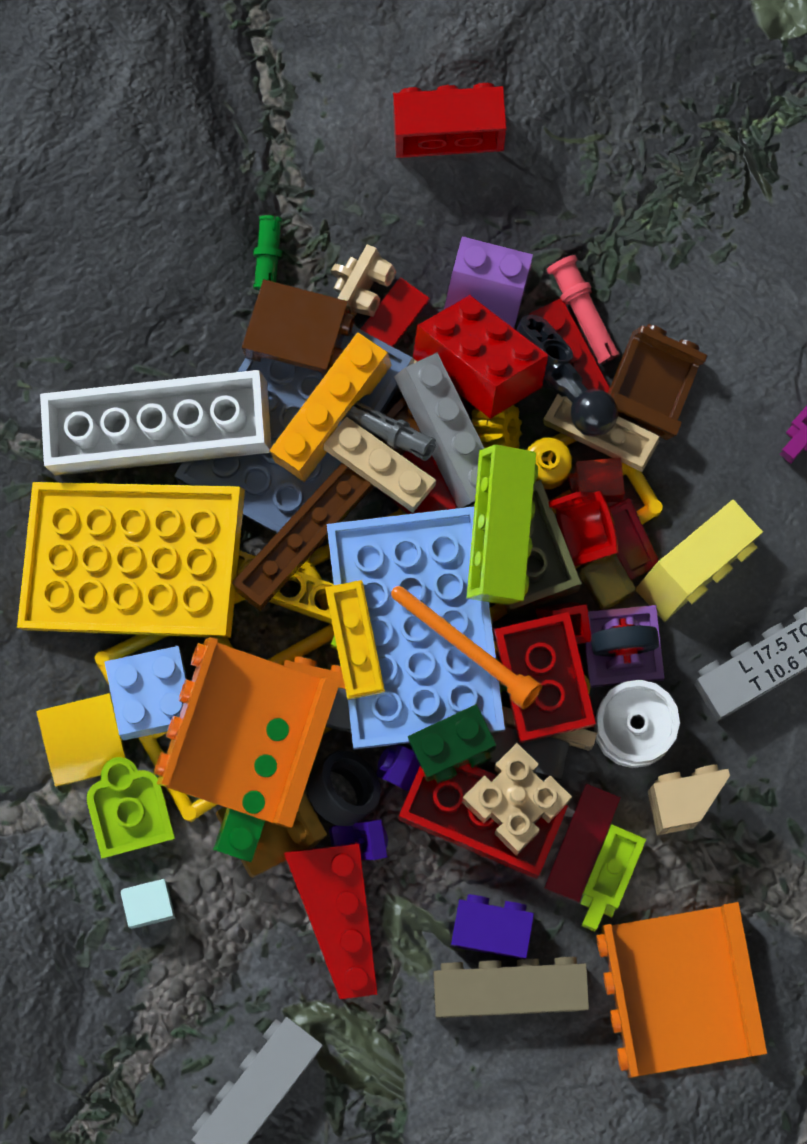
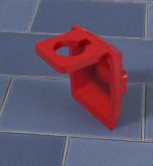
M579 491L548 502L549 508H556L557 523L575 567L619 553L615 524L601 491Z

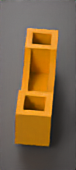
M357 332L269 451L275 463L305 483L327 453L324 450L325 441L336 430L353 405L362 397L370 395L392 366L388 352Z

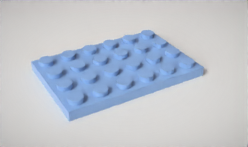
M474 507L327 524L334 585L359 580L363 582L385 693L348 700L354 750L409 743L407 736L477 704L490 733L505 731L499 681L400 605L391 596V591L394 587L402 586L496 659L489 602L466 599Z

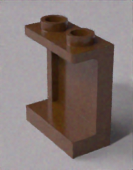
M263 279L243 341L242 350L247 359L261 362V358L265 357L318 371L324 378L344 351L340 347L344 335L350 336L355 315L351 314L349 303L346 300Z
M648 324L646 327L641 326L632 332L608 394L613 397L617 404L619 417L658 435L659 438L668 440L677 436L682 423L678 421L697 370L701 364L705 363L708 355L700 352V347L695 343L683 339L678 342L667 337V332L664 329Z

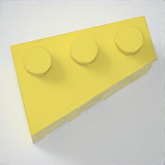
M731 500L659 560L635 590L649 606L656 605L657 615L666 622L688 601L693 604L708 591L706 587L708 583L712 580L718 583L733 569L730 564L737 558L741 562L746 560L758 548L754 542L763 531L734 500Z

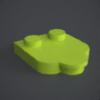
M123 757L109 760L102 768L101 781L93 784L87 793V805L101 859L175 839L162 786L157 784L158 777L146 770L138 771L136 765L131 760Z

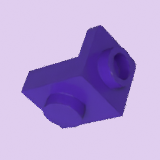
M399 744L389 745L380 756L376 775L393 785L409 791L420 764L414 751Z
M361 820L352 826L335 825L329 828L331 846L359 843L361 860H377L387 857L388 836L381 820Z

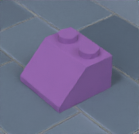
M462 236L444 309L471 295L515 329L531 269L533 254Z

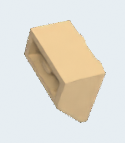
M716 764L697 768L692 773V776L681 778L680 772L658 776V780H655V783L648 790L657 836L693 829L702 820L730 777L729 769L718 770V765Z

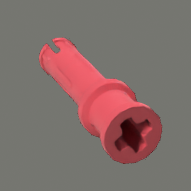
M570 255L555 262L546 270L549 275L554 276L562 292L560 296L562 302L564 301L566 305L570 304L598 360V364L602 365L606 363V360L609 362L615 359L620 353L617 351L589 295L592 292V287L589 282L584 281L576 265L578 261L576 255Z

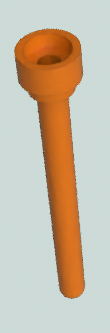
M396 586L392 589L391 596L395 601L505 685L507 693L511 695L510 700L520 708L526 709L537 698L542 685L530 675L525 677L522 674H514L402 586Z

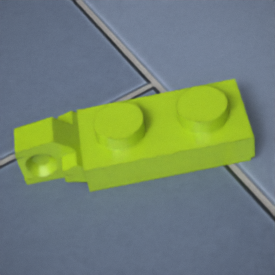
M611 824L582 894L583 898L580 904L588 907L581 925L582 927L595 932L603 914L612 917L615 909H618L646 842L645 838Z

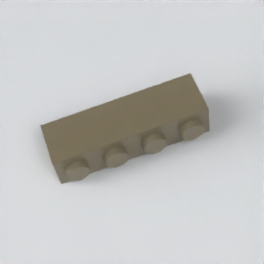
M577 957L554 958L555 965L542 966L539 965V959L516 960L517 967H502L499 960L480 961L479 969H464L463 962L441 963V970L433 971L435 1018L589 1010L586 963L577 964Z

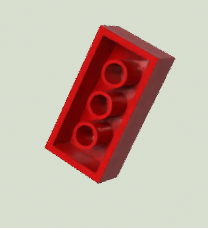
M468 763L456 769L458 775L437 784L435 779L427 782L421 766L419 767L400 811L399 821L538 879L568 805L549 823L541 817L535 823L540 829L538 834L516 856L495 835L499 825L491 817L483 823L462 803L463 797L484 775L491 782L497 775L478 767L472 768Z

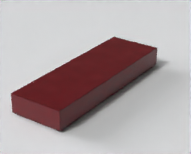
M585 784L545 884V890L577 903L580 902L621 797Z

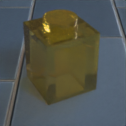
M616 554L584 564L585 567L580 571L579 576L599 610H609L632 597L636 591Z

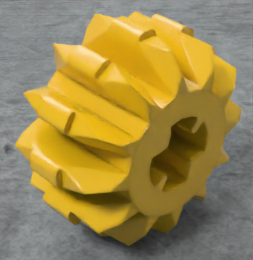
M512 405L491 419L477 408L472 410V424L484 448L497 444L519 449V437L522 435L520 431L522 420H519L518 407Z

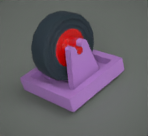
M656 605L588 612L591 642H586L584 645L590 688L620 685L623 682L633 680L648 682L664 680Z

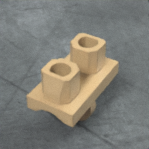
M367 244L359 260L350 257L345 266L334 264L331 273L338 280L333 289L340 293L338 299L348 301L351 314L356 315L360 313L374 316L379 306L380 298L378 294L369 290L374 281L388 287L396 275V270L391 263L380 256L377 248Z

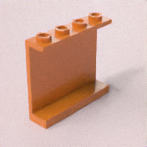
M207 638L204 644L198 643L194 650L191 665L196 666L192 680L186 679L182 686L178 701L184 704L180 716H173L166 734V737L171 739L167 754L160 753L154 769V774L159 776L157 784L285 828H292L340 682L327 677L318 678L217 643L218 639ZM281 718L287 722L289 733L285 739L274 741L268 737L266 727L272 719ZM261 755H271L277 762V769L270 777H262L255 771V760ZM258 791L264 796L265 806L262 811L252 814L244 809L242 800L247 792Z
M739 902L724 904L721 907L616 925L607 924L601 927L602 934L596 935L600 958L607 957L609 972L603 973L606 994L614 995L616 1010H610L613 1032H620L623 1047L617 1048V1056L620 1070H627L628 1078L767 1054Z

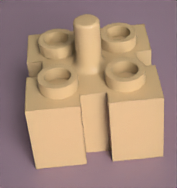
M518 743L495 764L494 770L499 775L492 782L484 775L462 800V803L483 823L491 817L499 825L495 835L516 856L538 834L540 829L535 823L541 817L549 823L572 798L552 776H549L543 782L534 773L539 764Z

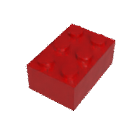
M479 83L474 85L473 88L458 89L455 85H443L432 91H422V89L417 87H408L400 90V93H393L396 158L504 151L506 118L503 86L495 87L492 83Z
M471 295L417 325L413 359L418 362L438 352L457 393L490 419L542 388L548 354Z
M569 612L494 629L501 664L516 675L522 674L525 677L530 675L542 685L539 695L526 709L520 708L510 700L520 743L595 726L596 722Z

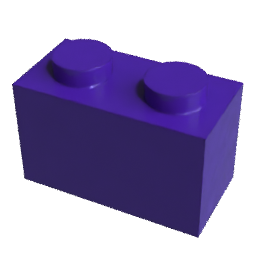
M471 894L467 895V900L459 899L450 947L515 959H526L534 913L526 912L527 905L505 901L504 907L489 905L490 898Z

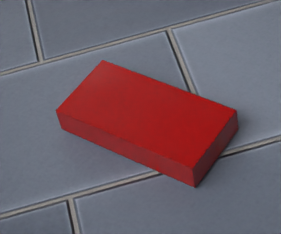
M400 277L381 301L374 316H370L360 330L395 347L429 303L430 298Z

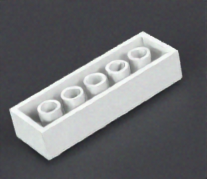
M260 370L40 394L44 466L55 476L270 453L269 450L272 447L267 380Z

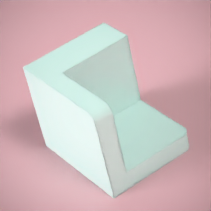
M165 879L121 890L129 928L135 929L176 918L168 884Z

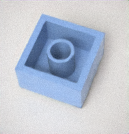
M179 646L105 661L118 732L122 740L166 732L172 717L180 716L184 704L178 701L182 686L187 679L182 652Z

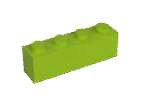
M497 444L479 450L466 599L503 605L524 601V596L529 588V577L526 575L527 559L532 551V540L529 537L530 523L535 514V503L532 500L533 487L538 477V466L535 464L536 452Z

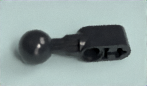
M537 315L523 316L517 331L548 354L542 387L554 388L561 397L567 396L572 402L571 420L575 428L582 434L598 437L611 431L618 419V407L613 397L603 390H587L582 384V377L575 370V366L571 361L573 358L572 349L545 319Z

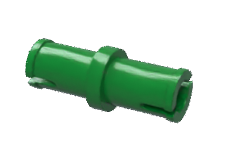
M272 215L259 216L258 246L253 250V256L256 258L255 281L253 284V289L260 290L263 279L272 282L277 281L278 260L282 259L283 253L279 249L281 223L283 220L281 217L277 216L274 220Z

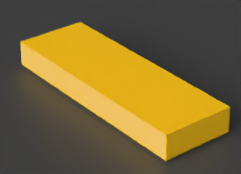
M362 580L325 587L347 700L385 693Z

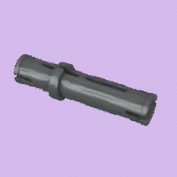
M356 402L342 419L344 420L348 417L369 433L387 441L388 446L394 449L401 448L424 461L432 456L436 447L435 438L414 430L408 422L402 419L397 421L359 402Z

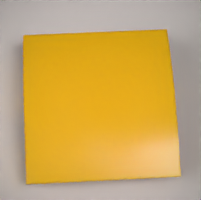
M110 693L36 711L55 787L101 776L103 766L109 760L116 757L126 758L122 738L118 732Z

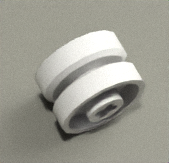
M644 680L626 681L611 689L600 703L595 717L594 732L597 733V744L603 754L618 765L629 768L646 767L660 760L676 740L680 725L678 707L670 694L656 683ZM632 718H639V724L644 723V727L641 729L633 728L630 724Z

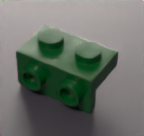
M477 704L407 736L424 772L426 781L429 782L435 779L437 784L458 775L456 769L470 763L471 767L474 768L491 760L492 756L490 753L496 750V743Z

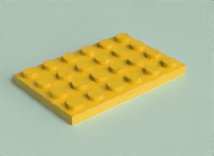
M33 482L17 628L31 631L231 638L235 588L232 582L237 577L245 489L236 486Z

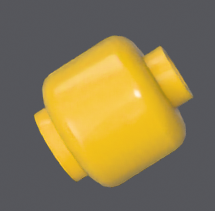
M541 438L534 441L527 450L536 452L535 464L538 466L536 481L541 480L544 489H553L561 486L567 480L572 468V456L569 448L562 441L555 438Z

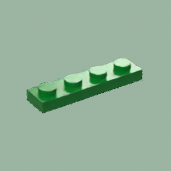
M275 718L267 724L266 732L270 739L281 741L287 737L289 727L285 720ZM264 754L255 760L254 768L258 775L270 777L277 769V762L271 755ZM249 791L244 795L242 805L247 812L256 814L264 808L265 798L258 791ZM227 808L213 850L252 862L265 821Z

